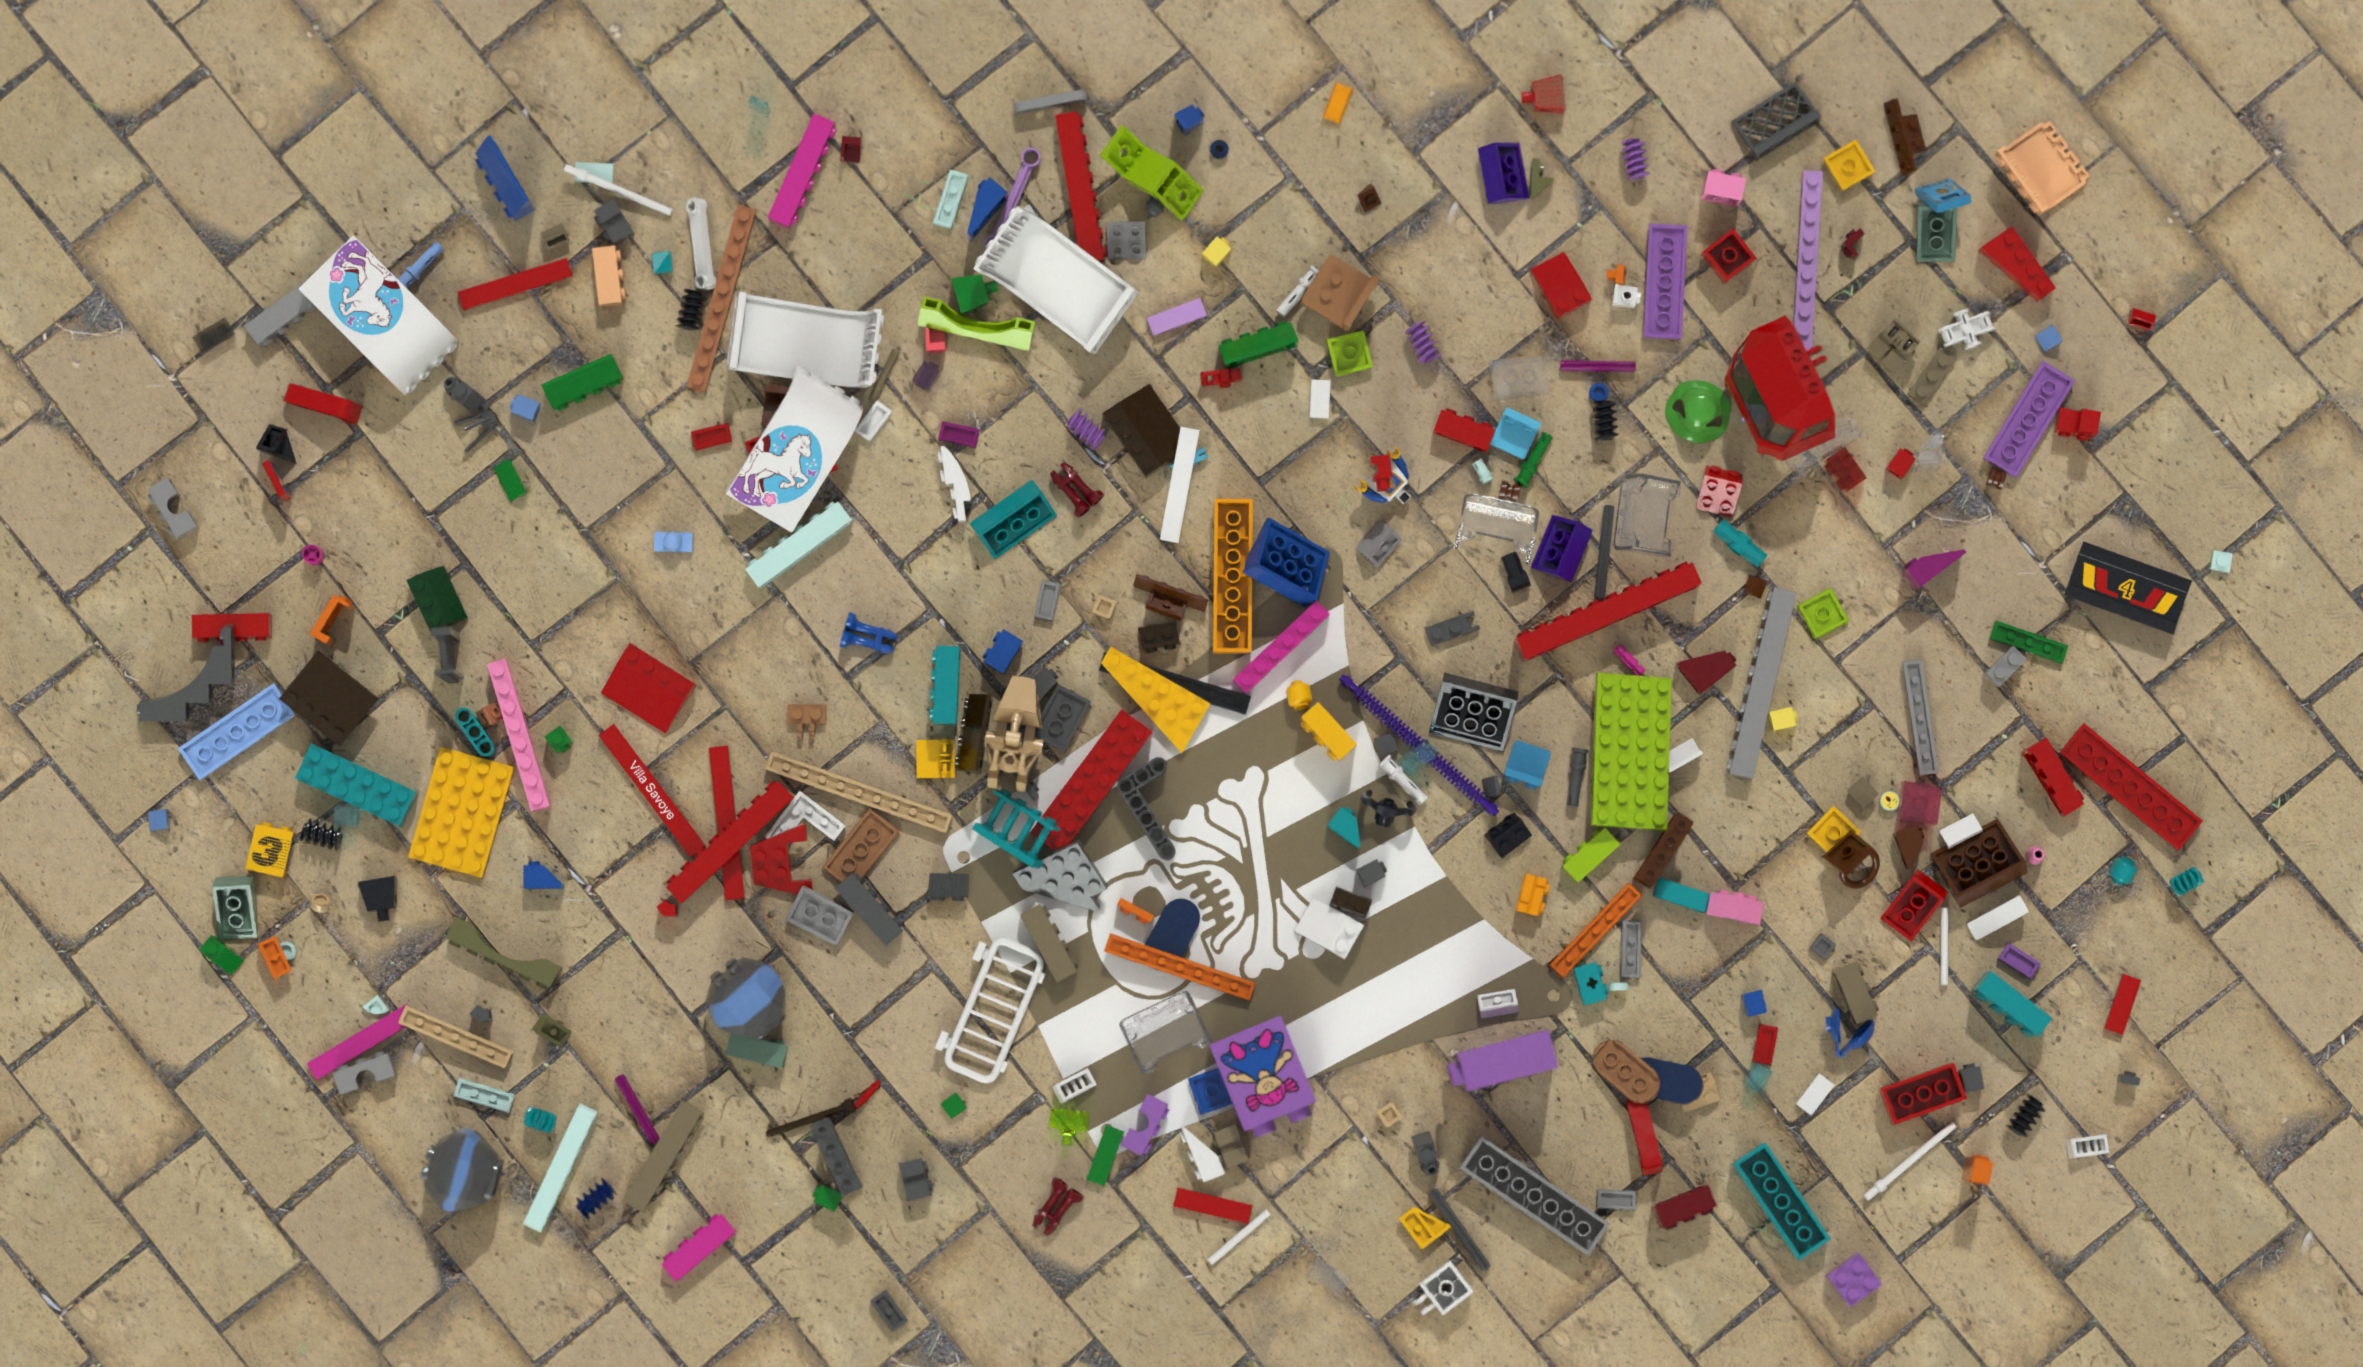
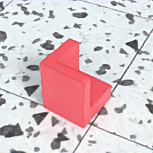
M925 328L927 353L946 352L945 332Z

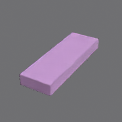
M1198 298L1147 318L1153 336L1204 318L1207 314L1201 299Z

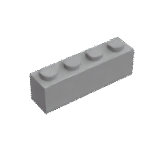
M306 280L244 325L260 347L270 344L273 341V337L278 333L279 335L285 333L289 329L288 326L293 322L295 324L300 322L304 318L303 315L308 311L313 312L317 309L299 290Z

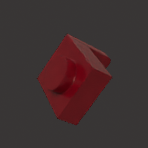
M1861 228L1857 231L1851 230L1845 236L1847 240L1841 244L1843 248L1841 250L1847 258L1851 257L1854 260L1858 256L1851 246L1864 236L1865 233Z

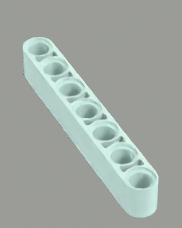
M581 1103L579 1104L523 1225L540 1233L543 1231L598 1111Z

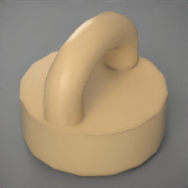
M318 893L311 897L310 907L312 910L319 913L329 910L330 898L327 895Z

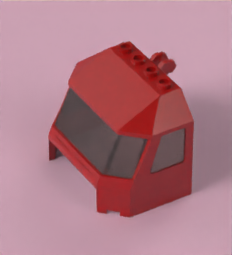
M1786 315L1750 331L1747 338L1734 353L1724 378L1725 387L1728 386L1757 444V453L1766 454L1781 461H1785L1835 438V412L1827 390L1815 367L1827 362L1828 359L1824 355L1811 361L1810 357L1821 352L1822 347L1817 345L1806 351L1794 325Z

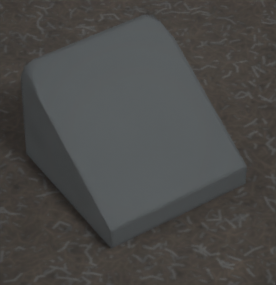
M1495 775L1482 779L1485 797L1500 795L1498 776Z

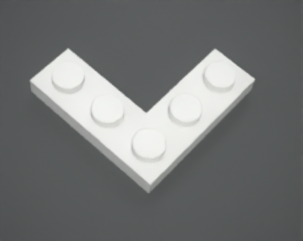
M799 791L765 837L769 838L794 828L804 818L835 841L846 825Z

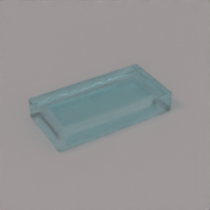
M753 95L750 96L748 100L750 108L768 117L771 111L768 103Z

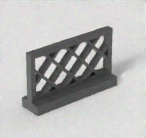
M1794 82L1732 120V124L1751 150L1755 160L1758 161L1821 122V114L1818 110H1815L1798 83ZM1795 88L1799 94L1798 100L1787 98L1788 92ZM1775 100L1783 101L1782 110L1771 108L1772 102ZM1786 102L1797 104L1795 113L1784 111ZM1799 104L1807 106L1810 112L1805 115L1797 113ZM1758 110L1767 111L1766 120L1755 118L1756 112ZM1770 112L1781 114L1779 123L1768 121ZM1783 114L1794 116L1793 122L1789 125L1781 123ZM1742 120L1751 121L1750 129H1742L1738 123ZM1754 122L1764 123L1763 133L1752 131ZM1767 124L1778 126L1777 132L1774 134L1765 133ZM1751 134L1762 136L1761 142L1753 146L1750 142Z

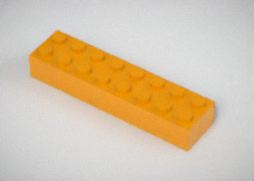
M1214 499L1213 654L1252 653V578L1244 574L1243 570L1253 542V499Z

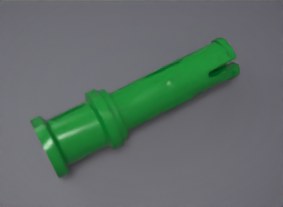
M1542 432L1528 460L1522 463L1521 471L1513 479L1516 484H1521V487L1524 488L1529 487L1528 483L1533 474L1537 473L1536 467L1553 439L1550 434L1546 435V432Z

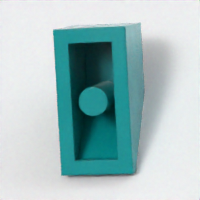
M1341 807L1327 827L1358 849L1360 847L1357 818L1354 817L1356 813L1348 807L1345 809Z

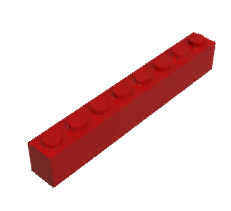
M1078 111L1055 115L1077 245L1100 263H1104L1103 258L1107 257L1105 246H1101L1100 239H1104L1102 227L1098 228L1097 220H1100L1099 209L1094 208V202L1097 201L1095 190L1092 191L1090 183H1094L1093 174L1088 172L1087 165L1091 164L1089 153H1085L1084 146H1087L1086 134L1082 135L1081 128L1084 127L1083 117L1078 116Z
M772 781L765 788L767 792L763 796L758 794L750 802L752 806L748 810L743 808L736 815L738 819L734 823L731 821L722 828L724 832L720 836L716 834L709 840V847L705 850L702 847L694 855L696 859L692 863L687 861L680 868L682 872L678 876L674 874L666 881L668 884L666 888L681 904L794 799L779 781L776 783Z

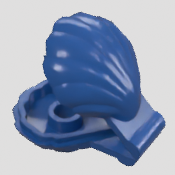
M1836 1007L1831 1013V1017H1826V1031L1831 1032L1832 1039L1836 1043L1835 1054L1839 1057H1845L1850 1049L1860 1048L1873 1035L1874 1020H1867L1859 1027L1851 1040L1839 1051V1043H1841L1839 1009Z

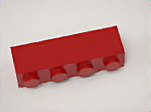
M270 613L192 615V638L197 639L198 643H207L209 639H217V642H223L220 640V630L226 624H234V638H236V642H246L248 638H255V641H267V638H272V615Z

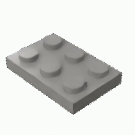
M803 885L786 921L838 946L855 911Z

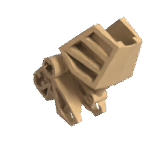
M1012 676L992 722H997L996 732L986 731L984 748L987 749L989 766L987 787L997 789L1000 770L1007 773L1018 772L1016 792L1026 793L1029 770L1037 756L1041 757L1044 740L1035 738L1036 728L1043 729L1035 679ZM1008 723H1011L1010 731H1006ZM1021 723L1026 725L1023 748H1020L1021 733L1018 732Z

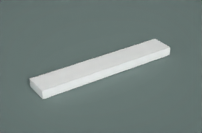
M1186 427L1180 428L1160 540L1179 543L1200 430Z

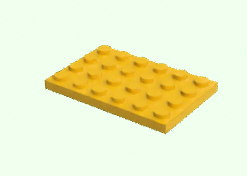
M440 746L408 858L483 878L515 767Z

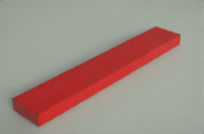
M564 258L464 289L457 293L462 309L465 311L573 277L568 259Z

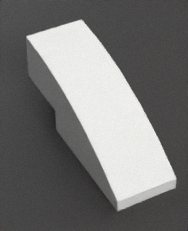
M2018 895L1966 925L1975 941L2029 911L2021 896Z

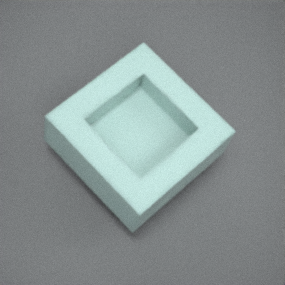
M2213 550L2209 570L2229 573L2233 553Z

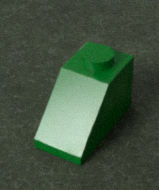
M211 935L199 949L212 962L230 975H233L244 962L239 955L214 935Z

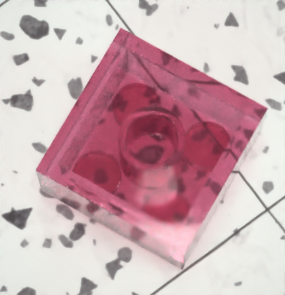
M1908 781L1901 782L1900 803L1896 820L1936 826L1938 824L1943 787Z

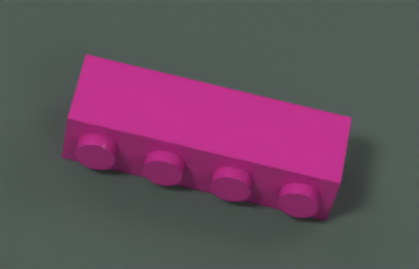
M717 1214L713 1215L707 1220L709 1224L704 1229L700 1226L692 1233L694 1235L689 1241L687 1239L683 1240L678 1245L680 1249L675 1253L670 1251L663 1257L664 1262L661 1265L675 1282L679 1281L737 1232L723 1214L719 1216Z

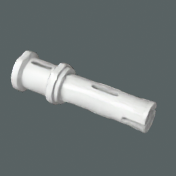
M1309 267L1310 270L1303 278H1299V284L1277 308L1276 312L1283 318L1292 310L1309 288L1319 272L1315 267Z
M1390 754L1380 762L1378 768H1382L1389 775L1390 780H1395L1418 805H1421L1428 798L1402 772L1403 768L1391 759Z

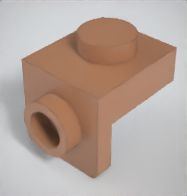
M496 702L475 712L484 729L503 720Z

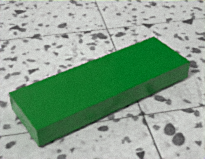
M1108 1125L1105 1126L1086 1180L1105 1186L1124 1131Z

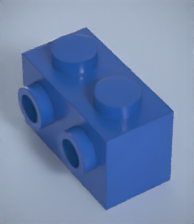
M1003 629L1002 632H997L993 639L995 644L992 649L988 647L983 658L985 659L984 664L1004 675L1024 642Z

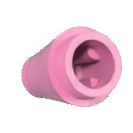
M2031 846L2027 849L2026 859L2030 864L2038 865L2043 862L2045 853L2041 847ZM2036 851L2040 853L2038 858L2035 856Z

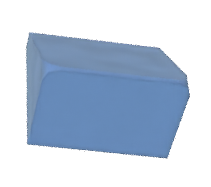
M2054 325L2035 336L2044 352L2063 341Z
M168 809L148 812L150 831L170 829Z

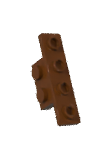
M1894 98L1883 105L1901 174L1906 176L1916 171L1913 154L1926 151L1917 114L1902 116L1898 98Z
M1137 574L1134 580L1133 587L1150 593L1145 606L1148 610L1179 621L1182 620L1187 606L1202 612L1206 610L1209 600L1201 595H1194L1186 592L1184 589L1169 586L1165 582L1150 579L1145 575Z

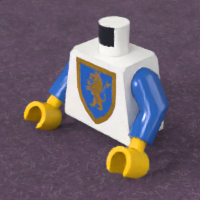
M1393 445L1395 448L1394 453L1391 454L1389 450L1386 451L1391 457L1392 479L1389 480L1390 489L1377 492L1376 482H1372L1376 472L1366 482L1358 479L1361 482L1360 488L1354 486L1355 490L1360 491L1370 501L1379 503L1387 501L1390 503L1396 497L1404 504L1411 497L1403 489L1408 484L1409 474L1406 463L1400 455V450L1395 445Z

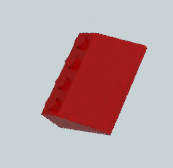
M629 643L601 693L666 734L695 689L696 684Z

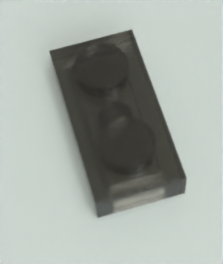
M224 317L192 338L202 354L236 335V333Z

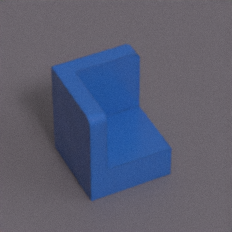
M1762 990L1741 995L1747 1017L1767 1012Z

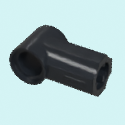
M1517 552L1501 557L1508 575L1507 580L1513 593L1531 586L1526 571L1523 570Z

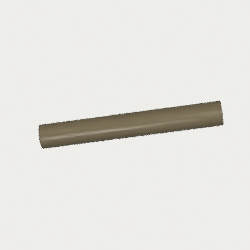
M892 350L868 401L876 402L900 353L899 351Z

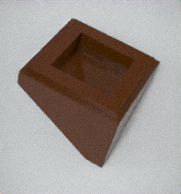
M1372 184L1366 186L1357 195L1365 212L1381 204V200Z
M1749 574L1743 593L1761 599L1767 581Z

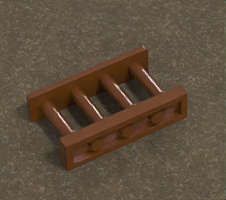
M1680 812L1674 814L1667 824L1666 831L1661 833L1633 879L1648 889L1654 886L1694 822Z

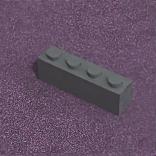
M850 873L835 887V890L887 946L903 932L901 928L903 924L896 916L892 918L888 914L891 910L884 902L878 903L875 899L877 895L871 888L867 890L862 885L865 881L858 873L855 876L853 873Z

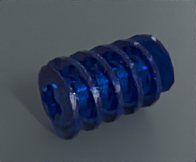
M601 1178L602 1185L595 1183L596 1190L588 1188L590 1195L583 1192V1200L578 1197L576 1198L578 1202L576 1207L587 1220L590 1219L589 1213L596 1214L595 1208L602 1209L601 1203L608 1204L607 1198L610 1200L614 1199L613 1193L618 1195L609 1182Z

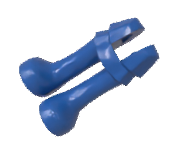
M849 612L845 629L875 636V640L844 630L839 647L846 648L853 644L868 647L881 653H893L894 647L882 644L881 642L883 637L897 640L896 633L883 627L879 628L864 624L857 620L856 614Z

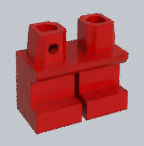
M1390 455L1371 456L1369 458L1370 467L1376 466V474L1372 482H1376L1377 492L1388 491L1390 489L1389 480L1392 479Z

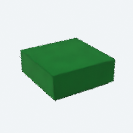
M954 1093L940 1103L951 1119L967 1109L957 1093Z

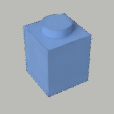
M519 394L517 398L512 399L510 404L512 414L535 422L541 407L539 402Z

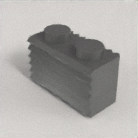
M929 873V896L933 897V900L945 901V897H952V901H964V897H968L969 874Z

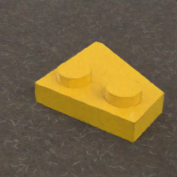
M1412 1207L1398 1218L1421 1250L1451 1228L1450 1224L1416 1207Z

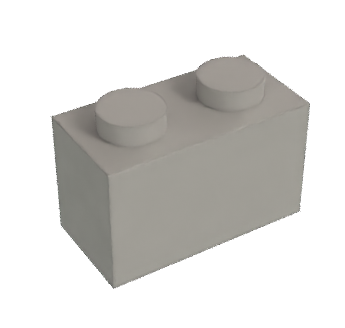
M2012 646L1983 675L1998 688L2027 659Z

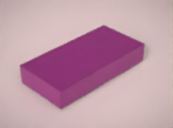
M942 421L938 440L976 448L980 429Z

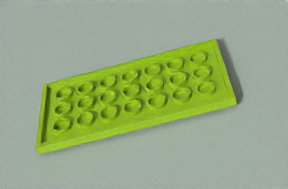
M1596 673L1591 825L1666 831L1672 678Z

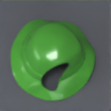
M1697 380L1686 381L1678 385L1668 399L1665 408L1666 419L1673 432L1679 437L1694 443H1706L1720 437L1728 427L1731 413L1729 398L1721 389L1709 382ZM1678 400L1683 402L1685 418L1680 412L1672 409ZM1719 414L1721 415L1722 423L1720 427L1715 425L1706 426Z

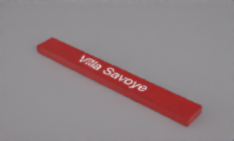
M615 724L599 734V737L690 858L702 847L705 848L706 845Z

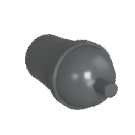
M1152 196L1145 204L1146 212L1149 214L1148 220L1152 216L1156 217L1164 211V205Z

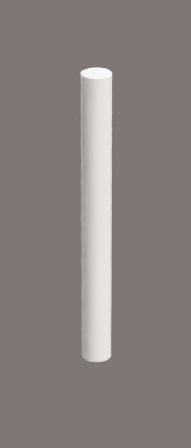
M1941 908L1940 985H1948V908Z
M1265 1209L1207 1260L1212 1265L1216 1263L1271 1214Z

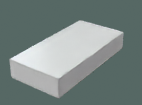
M1311 379L1309 418L1329 419L1331 380Z
M877 400L854 431L868 442H871L893 411Z
M1971 814L1943 828L1939 833L1949 849L1982 832L1983 829L1974 814Z
M1818 1073L1796 1102V1105L1812 1116L1834 1087V1084Z

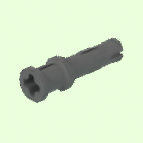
M1572 748V763L1569 764L1572 770L1566 805L1579 807L1582 774L1586 769L1585 759L1586 753L1589 750Z

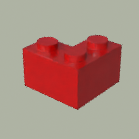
M2060 407L2056 414L2054 433H2058V436L2069 438L2071 435L2077 436V440L2088 441L2098 434L2101 412L2083 408L2077 411Z

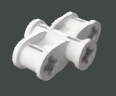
M1967 308L1952 314L1956 318L1957 323L1938 329L1945 343L1943 345L1944 348L1962 341L1965 342V350L1981 345V341H1978L1977 336L1996 329L1990 320V312L1986 311L1969 318V310Z

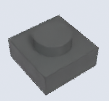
M2124 1071V1074H2118L2117 1082L2139 1086L2141 1078L2135 1077L2136 1073Z

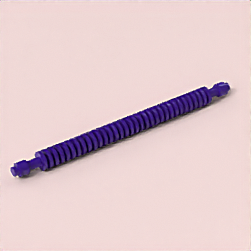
M1344 674L1339 679L1341 681L1340 684L1345 688L1348 687L1355 694L1354 699L1356 700L1359 697L1358 702L1360 703L1362 700V706L1366 703L1365 708L1368 709L1370 707V713L1374 710L1372 715L1375 716L1377 713V719L1381 716L1380 722L1385 720L1384 725L1386 726L1388 723V729L1392 726L1391 731L1396 730V736L1400 733L1399 738L1401 739L1403 736V742L1407 739L1406 744L1411 743V749L1415 746L1413 751L1418 749V755L1423 753L1421 755L1422 759L1426 756L1425 761L1427 762L1429 759V765L1433 762L1432 767L1437 766V772L1441 769L1440 774L1442 775L1444 772V778L1448 775L1447 780L1452 779V785L1456 782L1455 788L1459 785L1458 790L1464 789L1462 794L1464 795L1467 792L1466 797L1468 798L1470 795V801L1474 798L1473 803L1476 804L1478 802L1490 816L1492 814L1495 817L1498 814V807L1483 797V791L1479 793L1480 788L1476 791L1477 786L1474 785L1472 787V781L1468 784L1470 779L1464 780L1465 775L1461 778L1462 772L1457 774L1458 769L1453 770L1454 765L1450 768L1449 765L1451 763L1448 762L1446 764V758L1442 761L1443 756L1441 755L1439 758V752L1435 755L1434 752L1436 750L1433 749L1431 751V745L1429 748L1426 747L1429 743L1426 742L1424 745V739L1419 741L1421 736L1416 738L1417 733L1415 732L1413 735V729L1409 732L1408 729L1410 727L1407 726L1405 728V722L1401 725L1402 720L1400 719L1398 722V716L1394 719L1395 714L1392 713L1390 715V709L1386 712L1388 707L1385 706L1383 709V703L1378 705L1379 699L1375 702L1376 697L1371 698L1372 693L1368 696L1369 691L1366 690L1364 692V686L1360 689L1353 683L1351 677Z

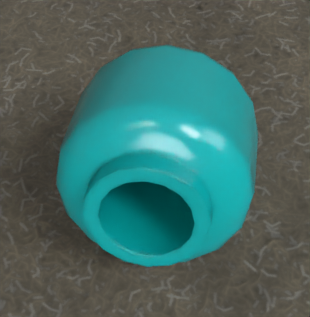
M2125 856L2116 858L2109 870L2110 876L2113 877L2112 881L2120 886L2123 883L2130 884L2138 871V868L2135 866L2136 862Z

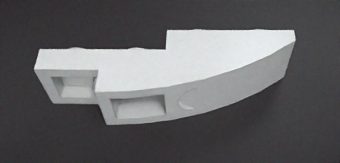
M941 446V451L938 452L939 463H943L944 470L940 471L941 481L945 482L946 486L954 485V488H950L951 498L956 500V507H953L954 519L958 518V522L963 523L966 522L964 503L971 502L970 491L958 462L945 446Z

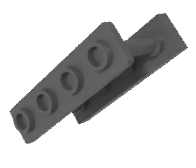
M450 626L430 628L431 636L439 641L441 670L434 671L435 675L448 684L459 683V679H463V675L456 671L454 645L456 644L455 641H460V633Z
M824 1118L811 1124L810 1128L841 1194L847 1195L862 1188L863 1186L831 1118Z

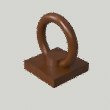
M1851 830L1823 856L1828 863L1839 871L1842 883L1852 889L1862 888L1872 882L1880 867V859L1877 852ZM1870 856L1872 867L1868 875L1859 881L1850 880L1847 875L1865 858Z

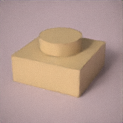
M1098 595L1092 613L1110 620L1117 601Z
M1393 1102L1376 1111L1386 1128L1403 1118Z

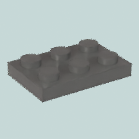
M1057 684L1041 714L1043 729L1036 728L1035 737L1043 739L1045 743L1065 753L1091 701Z

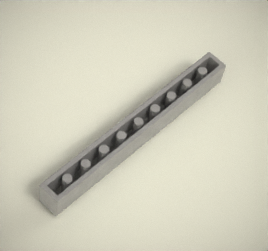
M1776 587L1772 591H1768L1766 602L1769 603L1768 609L1763 611L1761 620L1764 621L1763 628H1759L1757 639L1760 642L1758 647L1755 646L1753 658L1756 659L1754 666H1750L1748 673L1751 680L1750 684H1746L1744 695H1747L1745 703H1741L1739 711L1742 714L1741 721H1737L1735 732H1738L1736 740L1733 739L1730 749L1733 751L1732 759L1728 758L1726 765L1729 775L1749 780L1753 778L1796 592Z

